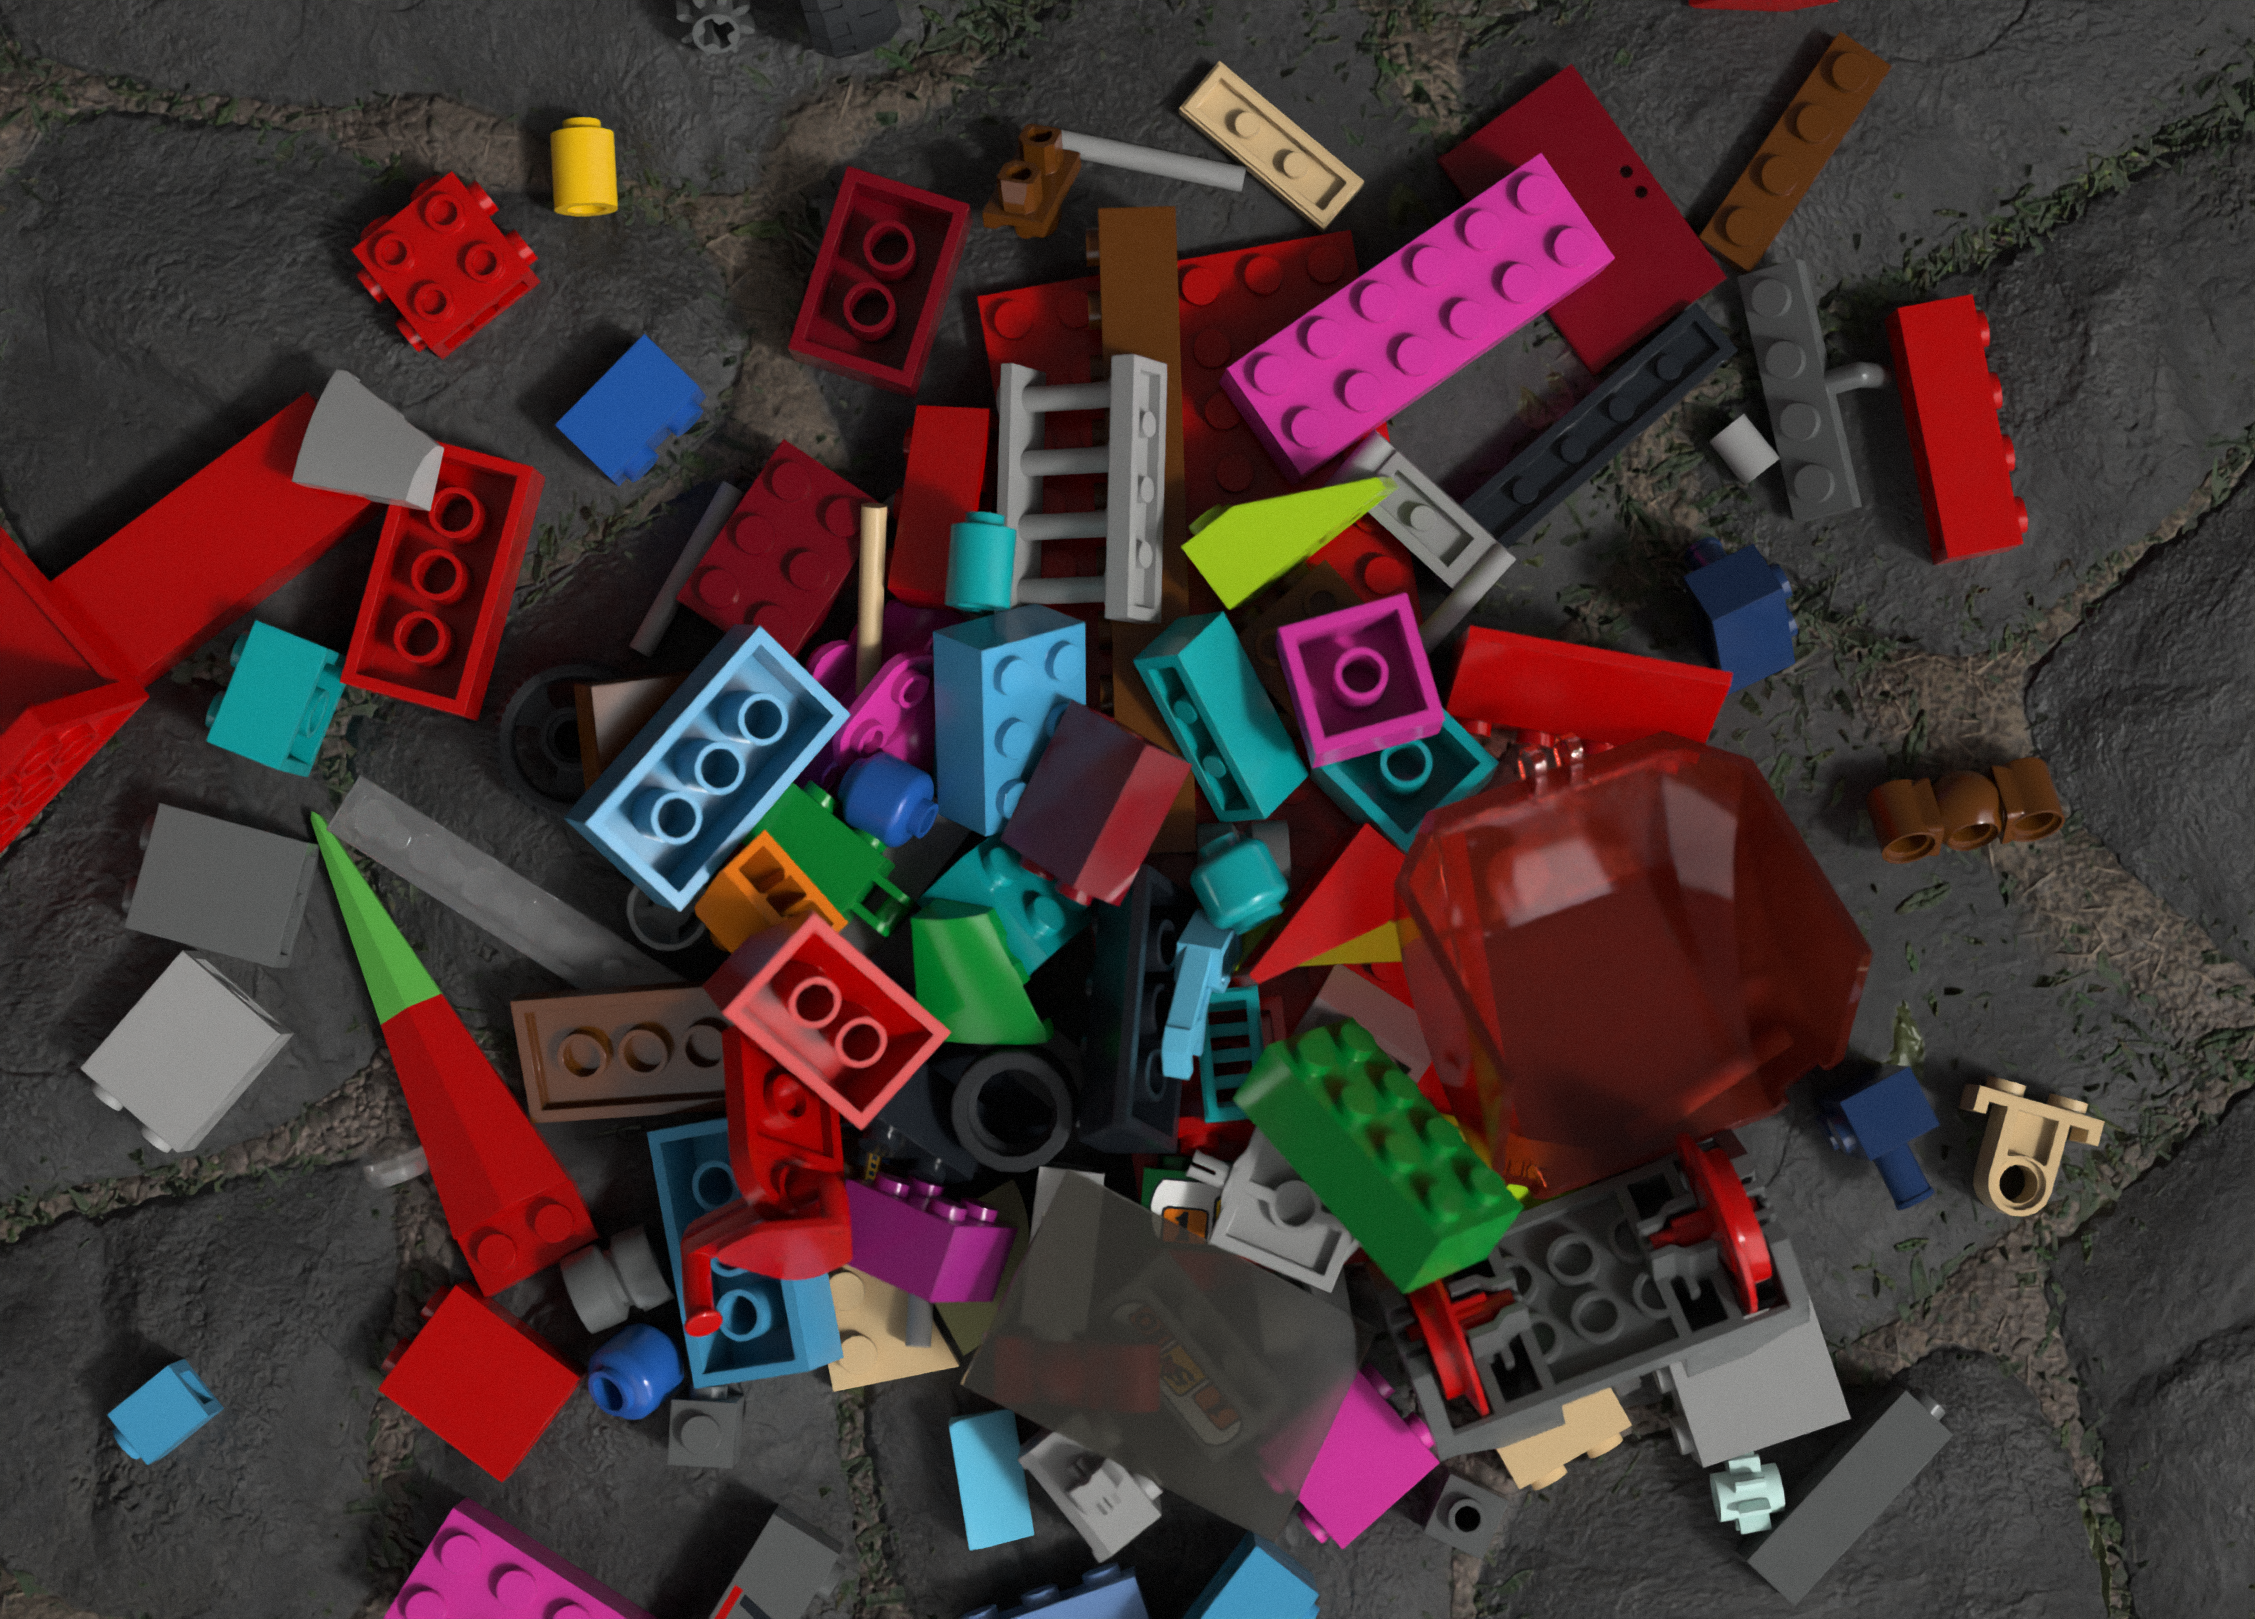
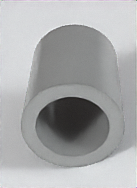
M1745 414L1709 441L1744 486L1780 459Z

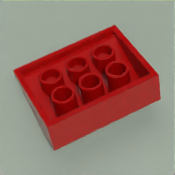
M1469 626L1452 644L1441 707L1471 736L1490 738L1492 728L1517 732L1515 743L1553 749L1555 739L1579 743L1578 754L1583 756L1616 760L1617 751L1619 750L1641 754L1642 766L1678 772L1680 762L1690 763L1699 759L1731 686L1733 672Z

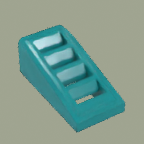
M1257 985L1227 988L1224 994L1211 992L1206 1012L1204 1050L1201 1056H1199L1205 1123L1250 1119L1235 1101L1217 1103L1216 1090L1241 1087L1249 1073L1214 1077L1213 1064L1251 1060L1253 1069L1264 1052ZM1246 1009L1247 1021L1209 1025L1208 1013ZM1249 1035L1250 1047L1211 1051L1210 1038Z

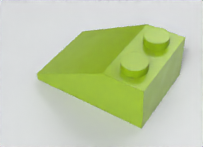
M1376 477L1237 506H1231L1229 503L1222 507L1220 504H1217L1188 527L1194 537L1181 548L1229 610L1247 606L1400 487L1392 477Z

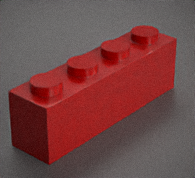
M1973 294L1897 308L1884 321L1933 564L1935 566L2008 552L2024 544L2022 534L2028 530V517L2021 496H2014L2009 472L2015 469V452L2010 436L2007 433L2001 434L1996 411L2002 407L2003 396L1999 377L1995 371H1988L1984 348L1988 347L1990 343V330L1986 314L1982 309L1976 310Z

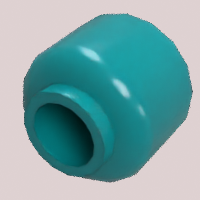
M1231 832L1208 843L1199 850L1204 861L1192 871L1190 883L1214 927L1219 929L1232 927L1235 934L1240 935L1264 924L1283 911L1279 902L1287 893V882L1263 840L1246 839L1239 842L1235 833Z

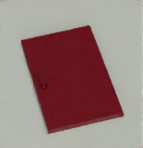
M1571 63L1449 153L1439 156L1437 162L1468 203L1538 154H1543L1615 257L1599 275L1546 311L1590 374L1597 376L1602 372V368L1722 283L1727 277Z

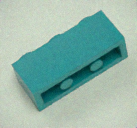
M1224 611L1177 618L1133 659L1188 763L1192 764L1191 770L1219 822L1266 819L1307 778L1309 773L1295 748V744L1284 728L1264 685L1253 669L1239 642L1237 633L1230 625Z

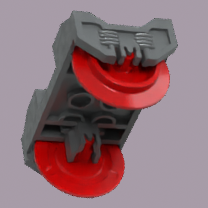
M1731 1128L1713 1134L1711 1141L1698 1146L1688 1133H1679L1676 1135L1677 1154L1519 1213L1486 1259L1405 1294L1397 1288L1376 1262L1366 1265L1373 1293L1407 1373L1440 1462L1460 1454L1503 1448L1565 1424L1562 1405L1679 1361H1681L1689 1378L1747 1356L1790 1329L1810 1322L1809 1295L1789 1238L1783 1225L1777 1221L1774 1207L1770 1206L1769 1200L1764 1196L1765 1189L1761 1179L1756 1180L1755 1166L1749 1153ZM1771 1278L1777 1300L1768 1311L1744 1320L1738 1304L1747 1315L1756 1313L1757 1296L1755 1284ZM1432 1373L1435 1374L1446 1400L1464 1394L1481 1416L1487 1415L1488 1409L1491 1416L1465 1426L1450 1424Z

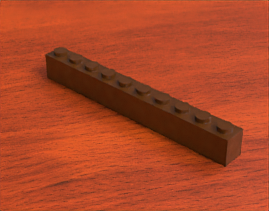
M1176 206L1098 208L1099 227L1086 228L1087 267L1100 266L1101 291H1088L1089 330H1102L1103 355H1090L1091 383L1107 382L1111 377L1112 356L1136 354L1167 364L1161 623L1135 624L1105 618V611H1098L1099 649H1112L1113 675H1100L1101 713H1114V719L1187 761L1133 662V659L1177 618L1189 616L1187 554L1181 548L1187 543ZM1104 408L1105 418L1092 419L1093 447L1107 446L1109 443L1110 408ZM1106 472L1107 482L1094 483L1095 512L1105 511L1108 507V472ZM1107 546L1096 547L1097 576H1104L1106 572ZM1191 769L1146 855L1196 854L1194 773Z

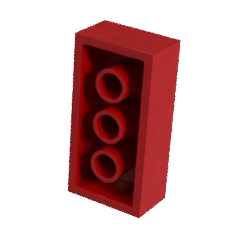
M436 441L444 448L431 510L426 511L389 504L340 683L359 690L478 721L546 477L532 466Z

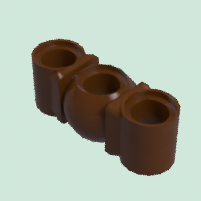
M2035 757L2012 760L2002 766L1992 765L1989 768L1988 777L1976 771L1959 770L1940 777L1932 786L1928 777L1920 778L1917 781L1909 779L1894 780L1874 788L1865 799L1882 858L1888 863L1894 864L1914 862L1928 855L1938 856L1941 844L1956 851H1971L1991 843L1997 836L2001 844H2007L2012 840L2019 842L2036 841L2054 834L2065 822L2047 764L2042 759Z

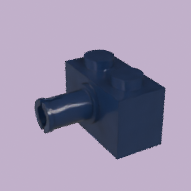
M1706 537L1698 540L1687 549L1684 560L1688 569L1692 570V573L1683 576L1698 653L1708 668L1733 672L1731 686L1726 695L1728 696L1795 664L1791 637L1798 635V628L1785 602L1786 599L1792 597V590L1784 571L1777 562L1768 565L1754 544L1727 556L1721 547L1723 545L1719 539Z
M1882 1063L1815 1098L1822 1111L1821 1114L1815 1116V1121L1828 1146L1833 1151L1841 1148L1846 1156L1866 1161L1873 1160L1898 1211L1912 1207L1935 1193L1932 1186H1929L1907 1142L1934 1129L1940 1124L1910 1066Z

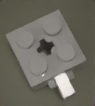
M1067 1407L1020 1445L1017 1460L1025 1470L1029 1469L1058 1508L1090 1545L1092 1554L1101 1563L1114 1555L1161 1516V1500L1159 1495L1163 1493L1160 1487L1162 1481L1140 1453H1137L1130 1459L1118 1445L1122 1441L1119 1436L1122 1431L1106 1410L1100 1408Z

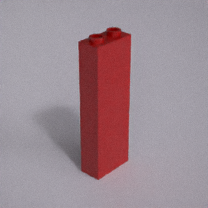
M306 392L50 582L143 689L389 507V504L373 502L361 496L304 487L292 482L302 442L319 401L310 393Z

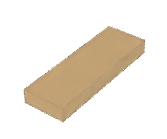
M1220 61L1179 108V115L1238 164L1246 167L1250 174L1321 233L1327 230L1364 185V180Z

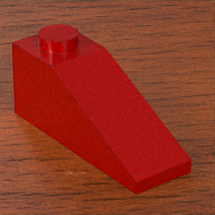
M1363 823L1346 828L1230 979L1240 987L1259 984L1385 925L1388 921L1395 924L1406 915L1416 902L1418 893L1413 888L1425 872L1369 824Z

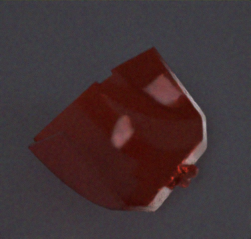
M1662 731L1583 758V751L1578 736L1569 732L1555 737L1554 753L1558 767L1547 771L1546 757L1542 749L1536 744L1519 749L1518 764L1522 775L1521 780L1426 812L1394 882L1395 925L1402 964L1416 1015L1431 1059L1465 1141L1490 1169L1501 1176L1506 1187L1509 1184L1524 1186L1528 1188L1532 1198L1545 1200L1677 1151L1676 1135L1679 1133H1688L1697 1144L1711 1139L1713 1134L1729 1128L1735 1130L1776 1115L1791 1103L1785 1092L1813 1068L1820 1064L1822 1069L1830 1071L1844 1059L1873 956V950L1751 758L1667 731Z

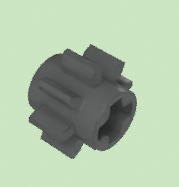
M750 0L675 1L676 19L681 21V41L688 43L694 40L695 44L704 51L705 56L725 53L729 50L735 53L739 51L738 41L740 33H754V12L749 10Z

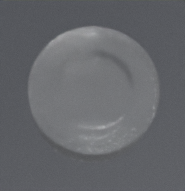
M416 1144L378 1157L361 1167L369 1188L378 1190L416 1177L426 1172L429 1166L422 1145Z

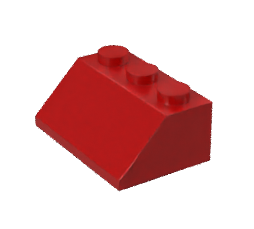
M808 909L747 937L702 986L722 1014L861 1131L951 1034V1031L812 909Z

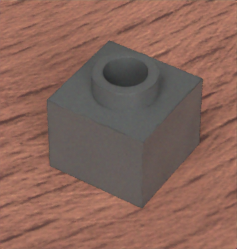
M1446 1467L1419 1526L1423 1533L1483 1560L1509 1500L1503 1493ZM1463 1506H1472L1478 1511L1476 1523L1469 1528H1461L1455 1524V1514Z

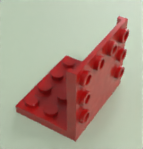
M0 526L1 854L150 696Z

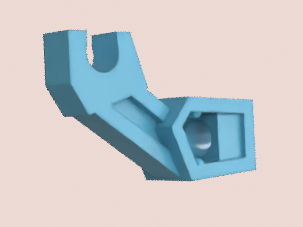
M1196 909L1177 942L1174 981L1177 985L1164 1030L1162 1044L1163 1076L1189 1080L1193 1072L1192 1055L1201 1056L1204 1050L1206 1012L1211 992L1224 994L1242 956L1241 934L1236 935L1232 927L1228 929L1214 927L1204 909Z

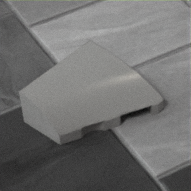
M336 369L311 417L298 455L292 482L304 487L361 496L373 502L430 511L444 448L425 432L412 426L405 420L404 415L390 403L381 400L360 383L361 380L348 371Z

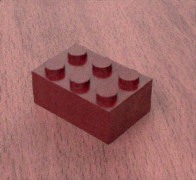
M847 166L788 346L794 361L915 399L973 222L970 204Z
M783 439L675 599L725 634L734 624L761 626L799 663L859 574L861 504L879 502ZM888 508L886 532L892 525L894 518L891 510Z

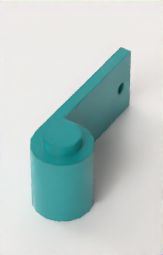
M966 512L965 523H954L951 525L944 602L946 605L980 617L993 615L994 611L1010 610L1017 530L1004 527V515L988 512Z

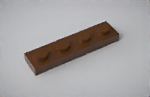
M1841 31L1837 34L1698 237L1708 252L1742 275L1753 271L1892 68L1890 64Z

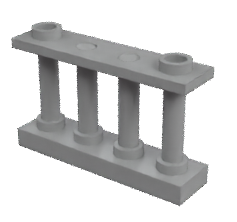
M1136 354L1112 356L1111 377L1107 382L1046 386L1045 372L1013 363L1001 364V380L996 395L997 409L1000 414L997 514L1005 516L1004 527L1017 530L1010 610L1030 604L1104 602L1105 618L1135 624L1161 623L1167 364ZM1110 408V439L1107 446L1044 450L1045 412ZM1109 473L1108 507L1105 511L1042 514L1043 476ZM1107 538L1106 572L1104 576L1041 578L1042 540ZM994 611V614L1001 613L1004 611Z

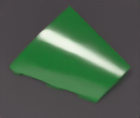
M936 898L911 917L917 1002L951 1031V1034L944 1041L986 1045L1047 1043L1054 1037V1025L1050 1017L1039 1020L1023 988V985L1030 980V977L1021 960L1010 951L1006 940L1007 932L994 907Z

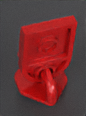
M737 1025L722 1031L721 1034L730 1162L735 1180L743 1197L695 1219L689 1224L681 1238L682 1291L686 1315L684 1330L692 1337L709 1335L722 1325L723 1317L719 1311L715 1310L712 1292L711 1259L715 1257L724 1264L782 1280L815 1278L849 1263L853 1258L850 1203L847 1189L844 1185L839 1111Z

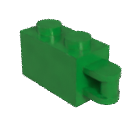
M809 780L803 789L792 782L741 842L747 846L762 831L766 830L847 920V926L858 915L883 936L889 938L917 903L887 879L888 875L896 867L892 861L882 854L887 847L871 834L859 828L851 829L833 815L840 803L813 781ZM880 886L890 895L873 914L864 905Z

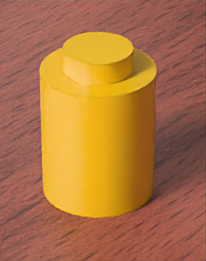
M577 117L564 120L562 122L563 129L556 130L550 134L554 211L567 216H598L617 211L614 132L601 128V121L596 118Z

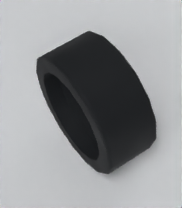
M1034 1044L996 1045L982 1051L960 1076L951 1098V1123L961 1146L977 1162L1000 1172H1026L1048 1163L1065 1146L1075 1123L1074 1107L1078 1098V1090L1069 1069L1051 1051ZM1004 1070H1024L1037 1076L1047 1086L1053 1100V1117L1048 1128L1037 1139L1024 1144H1008L994 1138L983 1127L977 1114V1097L982 1085L992 1075Z

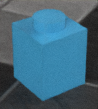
M182 1359L166 1366L107 1415L116 1425V1428L113 1429V1435L120 1447L130 1457L134 1459L141 1457L149 1465L169 1454L222 1411L224 1407L186 1359Z

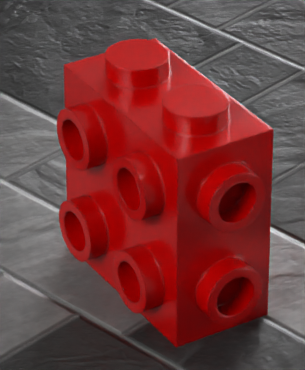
M453 171L443 178L440 175H435L421 183L410 195L412 203L394 217L387 214L370 223L360 234L362 242L352 249L353 253L364 265L362 269L355 273L362 284L378 303H382L389 297L404 315L395 322V325L418 353L428 346L442 360L541 283L529 267L539 258L515 228L505 236L490 218L499 208L479 183L473 180L465 187Z

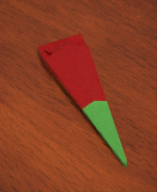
M311 811L310 820L453 1239L458 1241L484 1297L490 1298L558 1263L561 1258L604 1238L575 1179L536 1125L531 1123L529 1115L439 989L324 817Z

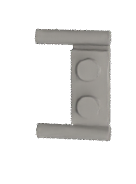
M1374 429L1322 488L1376 477H1392L1400 487L1371 509L1369 513L1445 583L1454 589L1418 629L1424 651L1431 654L1516 561V557L1496 541L1492 534L1404 454L1396 450L1388 440Z

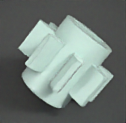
M1754 1451L1725 1460L1726 1471L1710 1474L1712 1499L1719 1522L1734 1520L1736 1530H1740L1741 1535L1771 1530L1769 1514L1785 1511L1784 1491L1777 1465L1775 1463L1760 1465L1759 1455L1754 1454Z

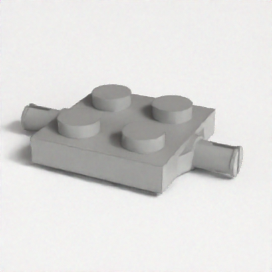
M1255 1125L1246 1150L1233 1162V1165L1201 1153L1196 1149L1192 1162L1215 1172L1212 1173L1190 1164L1186 1176L1222 1189L1221 1210L1208 1239L1209 1243L1331 1293L1343 1263L1356 1251L1358 1246L1361 1248L1362 1246Z

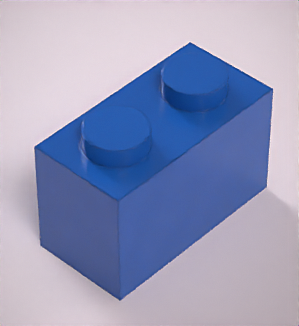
M644 334L555 426L619 487L627 478L632 483L636 482L652 468L659 458V455L654 450L671 433L676 437H680L697 422L703 413V409L699 404L706 398V395L678 365Z

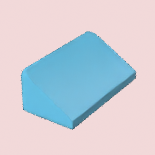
M1014 1407L950 1417L949 1431L969 1550L983 1549L1033 1536L1035 1533L1024 1468L1017 1460L1020 1443Z

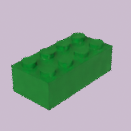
M1353 1017L1269 1044L1233 1098L1236 1104L1403 1294L1486 1259L1524 1207L1506 1187L1501 1176L1484 1163L1465 1142L1459 1130L1436 1110L1419 1091L1414 1080L1398 1068L1379 1047L1373 1035L1367 1029L1360 1026Z

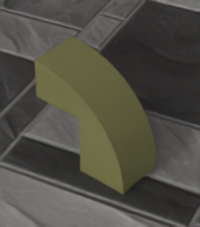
M1016 1175L995 1186L992 1190L974 1198L998 1208L999 1211L996 1219L1018 1228L993 1302H934L963 1356L983 1343L1001 1325L1011 1311L1026 1276L1031 1221L1028 1205Z

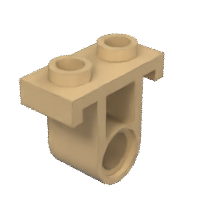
M1988 1076L1985 1087L1965 1084L1959 1105L1960 1109L1986 1114L1988 1104H1992L1974 1170L1973 1186L1977 1197L1986 1207L2007 1215L2025 1217L2037 1213L2044 1207L2052 1193L2069 1128L2072 1127L2069 1140L2098 1146L2105 1121L2085 1116L2087 1103L2050 1093L2047 1104L2023 1098L2026 1086ZM2017 1165L2024 1174L2025 1187L2019 1196L2007 1200L1999 1187L2000 1177L2008 1167Z

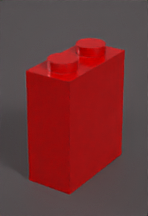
M469 1280L456 1284L452 1290L442 1285L420 1313V1316L427 1321V1324L412 1342L407 1337H403L383 1362L381 1368L389 1374L377 1390L502 1483L515 1472L588 1374V1370L493 1298L484 1297L481 1289Z

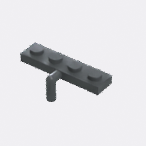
M1794 259L1739 276L1738 282L1794 523H1804L1862 507L1836 394L1860 387L1883 389L1892 381L1890 367L1882 363L1859 361L1830 369L1805 260Z

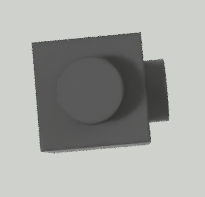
M689 1383V1391H680L671 1399L667 1465L732 1469L741 1459L745 1394L727 1393L728 1385L726 1384L694 1389V1383Z

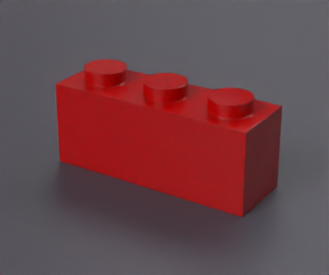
M917 405L913 427H908L905 432L903 454L907 468L904 487H899L894 497L893 513L897 523L894 548L890 547L885 556V582L888 585L887 588L907 608L963 611L944 603L951 525L954 523H965L966 512L995 513L999 420L989 408Z

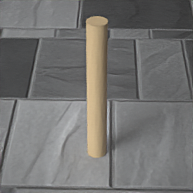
M881 503L861 504L855 690L857 696L863 692L882 668L887 505Z

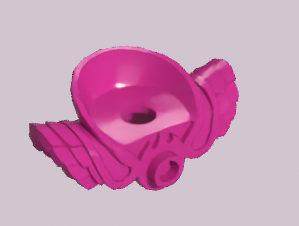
M899 599L890 600L884 608L882 668L859 696L855 694L858 623L852 630L848 641L837 640L818 646L807 660L806 671L851 716L804 768L793 783L803 789L808 781L811 780L835 800H838V790L849 767L860 757L868 759L878 752L892 753L929 774L933 770L935 736L933 631L968 621L953 610L907 608Z

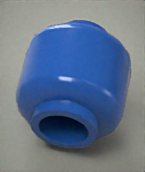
M888 752L875 753L868 759L865 757L857 759L844 775L837 796L839 803L843 804L842 814L846 824L851 828H859L871 834L886 847H900L913 836L917 838L924 837L932 827L939 808L938 804L933 802L934 784L931 776L927 772Z
M645 1323L627 1325L591 1355L588 1364L589 1392L599 1408L607 1414L620 1416L628 1420L645 1418L677 1392L682 1385L684 1366L677 1342L668 1333Z

